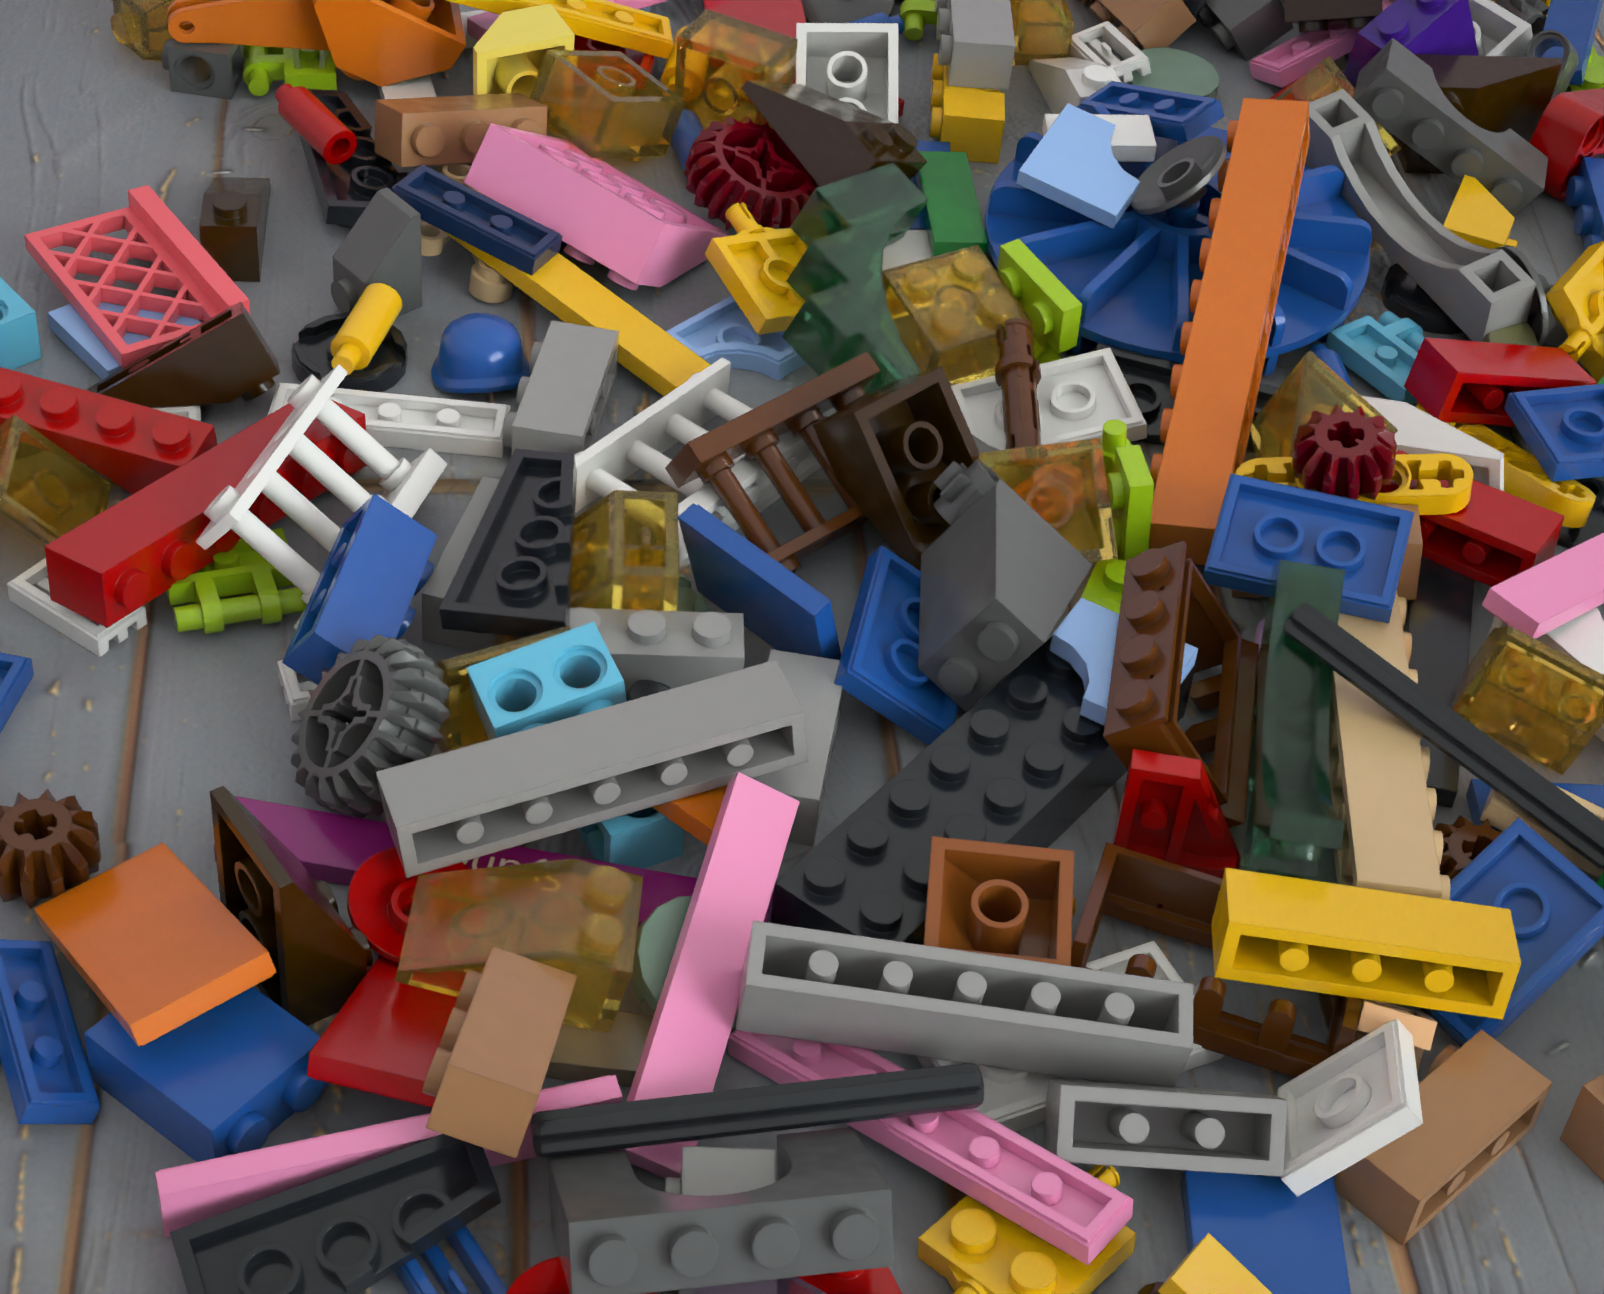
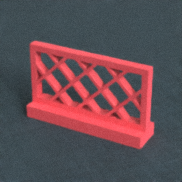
M149 185L128 190L129 207L24 235L26 250L122 368L200 325L187 326L176 324L179 316L205 322L239 302H242L250 315V300ZM125 229L129 234L126 239L103 236L104 234ZM60 246L76 248L73 254L49 249ZM91 251L115 255L112 261L88 257ZM130 258L153 262L150 268L126 263ZM77 273L101 277L97 283L74 279ZM115 280L140 284L136 291L112 286ZM154 287L178 291V294L173 298L152 294L151 292ZM101 302L126 306L122 313L98 309ZM140 309L165 313L161 321L137 316ZM126 332L151 336L149 339L129 345L122 339Z

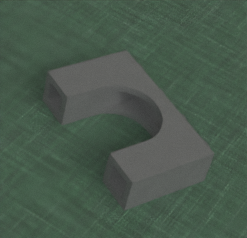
M851 1127L778 1134V1181L755 1190L726 1195H681L650 1188L636 1178L625 1150L548 1157L552 1234L570 1294H644L894 1266L892 1189Z

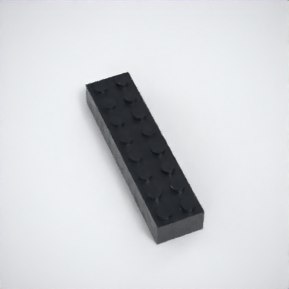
M1052 637L775 882L770 923L923 945L932 836L1048 848L1127 772L1122 762L1103 737L1104 725L1080 715L1085 694L1083 680L1069 662L1050 651ZM1195 661L1194 667L1180 685L1177 723L1185 714L1197 661Z

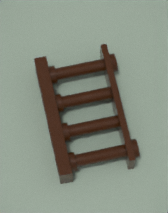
M867 351L687 442L665 469L677 488L697 478H700L703 484L711 483L747 540L795 573L802 567L798 560L870 521L837 481L813 424L823 420V413L834 408L838 412L868 396L864 387L880 372V369ZM791 431L794 437H802L843 499L848 510L825 521L776 445L780 442L778 436ZM746 454L750 461L754 459L758 461L804 531V534L782 546L779 544L732 472L731 468L735 465L732 460Z

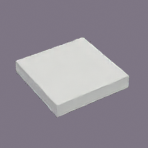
M1398 1019L1387 1022L1278 1088L1277 1096L1287 1100L1284 1174L1281 1180L1297 1197L1423 1124L1413 1035Z

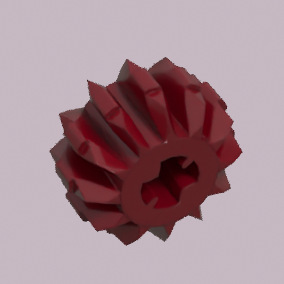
M1335 404L1330 415L1313 411L1307 424L1298 426V431L1294 436L1291 464L1294 470V477L1301 479L1304 489L1354 500H1357L1359 495L1375 500L1378 492L1381 490V486L1389 485L1390 479L1395 472L1397 449L1395 433L1386 430L1383 416L1366 418L1362 405L1353 412H1344Z

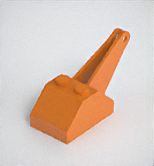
M175 0L169 5L167 10L169 34L178 42L330 51L335 67L339 68L345 75L357 81H369L380 87L451 69L466 47L459 4L446 0Z

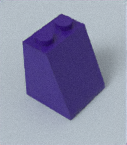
M1394 1L1357 33L1341 80L1344 86L1355 91L1359 71L1392 38L1413 54L1479 56L1469 1Z

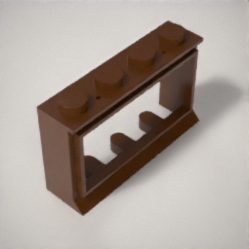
M1183 540L1160 549H1148L1136 557L1126 560L1103 737L1127 771L1133 749L1201 760L1228 827L1231 828L1246 822L1259 644L1242 639L1192 559H1185L1187 544ZM1185 643L1198 648L1195 673L1221 664L1222 672L1221 674L1197 681L1191 686L1189 697L1200 711H1207L1218 707V717L1194 724L1184 733L1177 723L1184 647ZM1214 751V761L1205 764L1200 755Z
M1106 842L1071 947V966L1090 969L1086 967L1103 914L1213 949L1211 922L1222 878ZM1136 954L1129 959L1125 974L1154 978L1157 965L1150 956ZM1207 976L1199 981L1193 997V1043L1201 1045L1204 1049L1296 1078L1352 1044L1357 1031L1363 999L1335 996L1327 1041L1324 1044L1292 1033L1297 1009L1292 1002L1286 999L1271 1001L1262 1023L1221 1011L1227 991L1226 985L1219 978Z

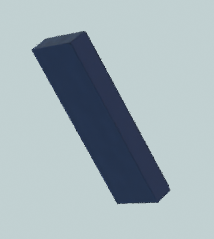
M423 164L391 188L393 193L420 213L421 220L531 276L560 251L563 238L560 233Z

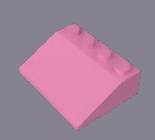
M493 123L490 124L464 180L465 184L479 191L482 195L560 233L563 236L562 241L567 243L564 248L565 253L589 265H594L596 260L610 269L607 274L609 279L634 291H637L639 285L653 287L666 285L707 260L705 252L712 238L732 236L730 233L568 140Z

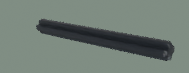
M1303 603L1292 612L1283 628L1286 636L1596 867L1604 869L1603 820L1312 605Z
M973 1063L540 1111L532 1116V1142L536 1156L548 1158L972 1109L983 1104L984 1082L978 1066Z

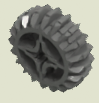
M377 634L369 641L359 638L353 644L350 654L340 651L337 654L335 665L331 669H322V680L315 690H308L311 698L306 709L298 712V716L302 719L301 726L292 735L291 739L298 746L291 757V764L297 768L295 782L304 787L305 795L315 799L318 805L345 816L353 815L358 818H364L369 813L380 816L384 809L376 772L430 757L435 744L444 740L439 730L440 725L450 714V711L443 705L449 696L450 688L443 683L444 670L435 665L433 659L424 654V650L407 641L401 642L393 637L386 638Z

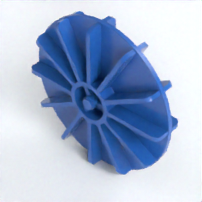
M1101 103L1088 105L1085 109L1086 112L1091 114L1111 115ZM1209 127L1195 137H1219L1227 149V130ZM1036 132L1026 133L1017 143L1015 158L1002 170L988 196L984 219L985 233L988 242L987 247L996 267L998 268L1000 245L1019 238L1082 303L1077 346L1071 348L1070 353L1074 355L1088 353L1098 343L1177 363L1184 362L1185 356H1182L1180 353L1181 330L1184 321L1193 322L1195 314L1190 312L1191 286L1194 279L1202 280L1204 274L1199 269L1200 248L1202 239L1212 238L1213 231H1209V209L1212 198H1221L1222 192L1218 191V171L1206 185L1207 191L1205 195L1192 206L1187 208L1175 206L1154 214H1139L1129 205L1112 229L1016 184L1019 169L1043 138V135ZM1154 136L1157 145L1154 161L1118 163L1124 171L1138 179L1152 163L1184 142ZM1226 151L1225 159H1230L1231 153ZM1305 165L1262 377L1274 373L1278 355L1299 349L1316 340L1326 343L1329 332L1344 325L1345 319L1355 308L1364 291L1370 268L1369 248L1372 241V230L1368 222L1358 218L1352 206L1342 196L1345 175L1336 165H1326L1314 169Z

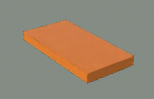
M163 842L33 908L43 930L138 1047L144 1046L277 973L268 950Z

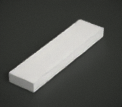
M278 383L268 415L287 405V400L300 384ZM336 388L330 397L331 400L364 413L366 432L383 447L424 451L431 448L435 452L503 458L505 450L502 442L503 428L506 415L511 411V405Z

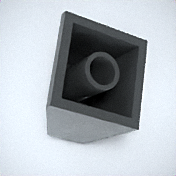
M999 479L932 542L921 555L918 669L964 711L969 709L1045 643L1093 566L1002 479Z

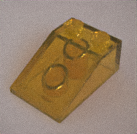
M578 859L420 874L414 889L395 982L458 997L468 969L483 973L491 949L494 946L578 975L563 1024L595 1032L610 1033L633 972L643 876L624 872L612 866H601Z

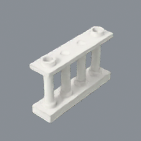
M723 357L703 371L693 374L688 381L586 450L575 454L577 469L575 513L601 496L655 529L654 533L656 536L655 566L679 573L690 564L678 516L693 503L699 504L734 531L739 528L711 483L703 484L701 479L697 478L677 488L665 469L672 459L662 454L677 442L686 445L687 442L709 432L700 426L716 415L729 422L753 410L751 407L728 395L731 362ZM791 431L778 436L780 442L776 446L800 483L821 468L801 436L794 437ZM743 454L732 460L735 464L731 468L732 472L759 513L781 497L756 459L750 461L746 454ZM638 469H642L684 494L687 498L676 506L666 508L624 483L623 480Z
M339 364L320 381L311 374L292 393L287 402L294 407L293 411L234 489L231 485H228L209 504L203 514L211 521L196 540V543L206 550L230 529L233 530L304 593L301 600L306 604L309 602L321 573L248 509L262 492L329 553L331 552L340 528L277 472L282 462L290 455L353 513L372 495L304 435V432L314 419L318 420L382 478L379 485L385 489V492L382 496L380 494L377 495L411 518H413L448 464L431 448L427 449L411 463L404 457L398 461L334 403L330 397L348 373ZM303 613L301 614V616L299 617V619L297 620V622H296L295 625L293 626L295 629H297L298 624H299V622H300V620H301V618H302Z

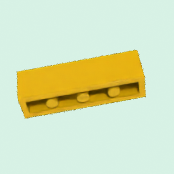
M1225 868L1211 922L1215 978L1503 1020L1521 967L1510 909Z

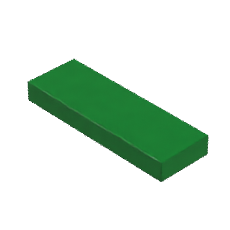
M919 151L927 163L915 175L932 258L985 259L988 242L966 152Z

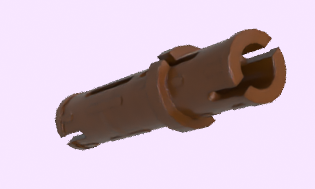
M1012 318L1005 320L1006 330L1002 324L996 330L999 361L995 367L996 384L999 387L1001 386L1006 456L1013 465L1014 472L1024 474L1035 471L1034 465L1040 468L1044 462L1040 436L1039 403L1037 400V385L1041 379L1040 363L1034 357L1032 325L1024 319Z

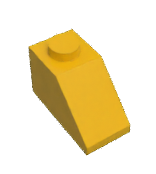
M1464 175L1443 226L1465 241L1484 248L1496 249L1504 245L1517 248L1518 240L1509 238L1515 218L1475 177Z

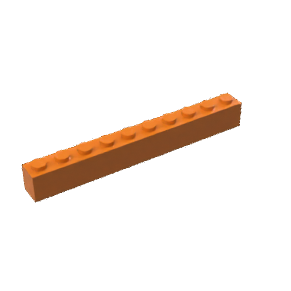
M1243 98L1239 119L1230 120L1228 125L1227 152L1231 153L1230 159L1224 160L1218 170V191L1222 192L1221 198H1212L1210 203L1209 231H1213L1212 238H1203L1200 248L1199 269L1204 274L1202 280L1194 279L1191 286L1190 312L1195 314L1193 322L1184 321L1181 330L1180 353L1185 358L1183 365L1174 364L1171 374L1170 396L1171 399H1175L1173 409L1164 408L1161 418L1160 441L1165 443L1163 454H1153L1150 474L1155 489L1149 537L1150 549H1160L1184 540L1187 544L1185 559L1191 558L1194 564L1206 565L1230 474H1235V471L1244 463L1310 143L1309 101Z

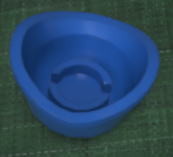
M478 312L466 314L449 323L442 334L439 353L431 369L433 385L438 390L449 393H491L518 388L522 376L530 377L529 362L524 357L521 338L514 325L498 315Z

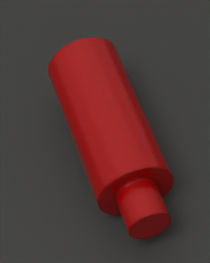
M283 84L276 90L275 98L279 102L278 112L280 116L328 163L333 165L341 164L353 155L357 147L355 134L306 87H293L291 84Z

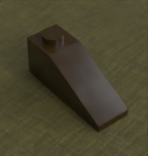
M216 177L204 192L199 224L201 245L233 281L260 282L271 189L270 178Z
M239 302L87 388V391L149 408L229 403L240 396L243 397L244 401H249L264 394L274 386L275 382L272 378L280 374L278 360L242 302Z

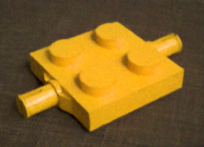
M741 202V204L736 203L726 211L725 216L737 234L712 238L705 256L757 335L793 329L804 332L818 355H822V353L824 355L828 354L837 346L838 341L826 324L847 321L855 305L801 227L787 229L763 227L758 225L745 203Z
M1604 241L1589 246L1546 293V298L1550 303L1554 318L1562 324L1568 334V338L1558 348H1562L1576 363L1579 360L1582 366L1590 372L1596 384L1604 376Z
M1094 1164L1087 1171L1088 1174L1113 1188H1117L1120 1184V1176L1112 1165L1106 1169V1165ZM966 1195L918 1237L917 1258L947 1279L954 1290L952 1294H1091L1134 1253L1136 1232L1124 1226L1089 1265H1086Z

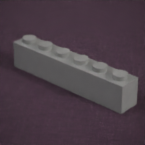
M773 660L377 771L376 776L386 823L405 876L409 878L728 785V782L738 772L753 778L808 762L805 713L777 660Z
M753 921L743 965L736 1030L1099 1082L1175 1087L1193 1050V984Z

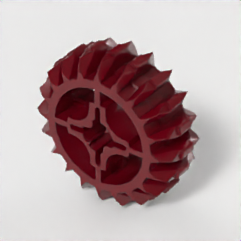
M729 116L722 123L712 121L709 127L702 130L699 137L695 138L685 163L684 175L688 178L686 189L690 193L695 194L694 204L698 207L707 208L709 210L708 219H719L725 223L726 230L734 228L730 221L726 219L725 214L736 203H745L758 225L774 229L809 228L811 222L816 220L822 208L821 203L825 197L824 191L776 131L770 128L766 120L761 125L754 123L747 116L740 122Z

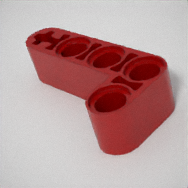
M1604 88L1562 92L1556 95L1547 105L1529 142L1548 157L1545 188L1542 192L1561 202L1566 201L1568 181L1571 176H1577L1583 156L1594 157L1597 154H1604Z

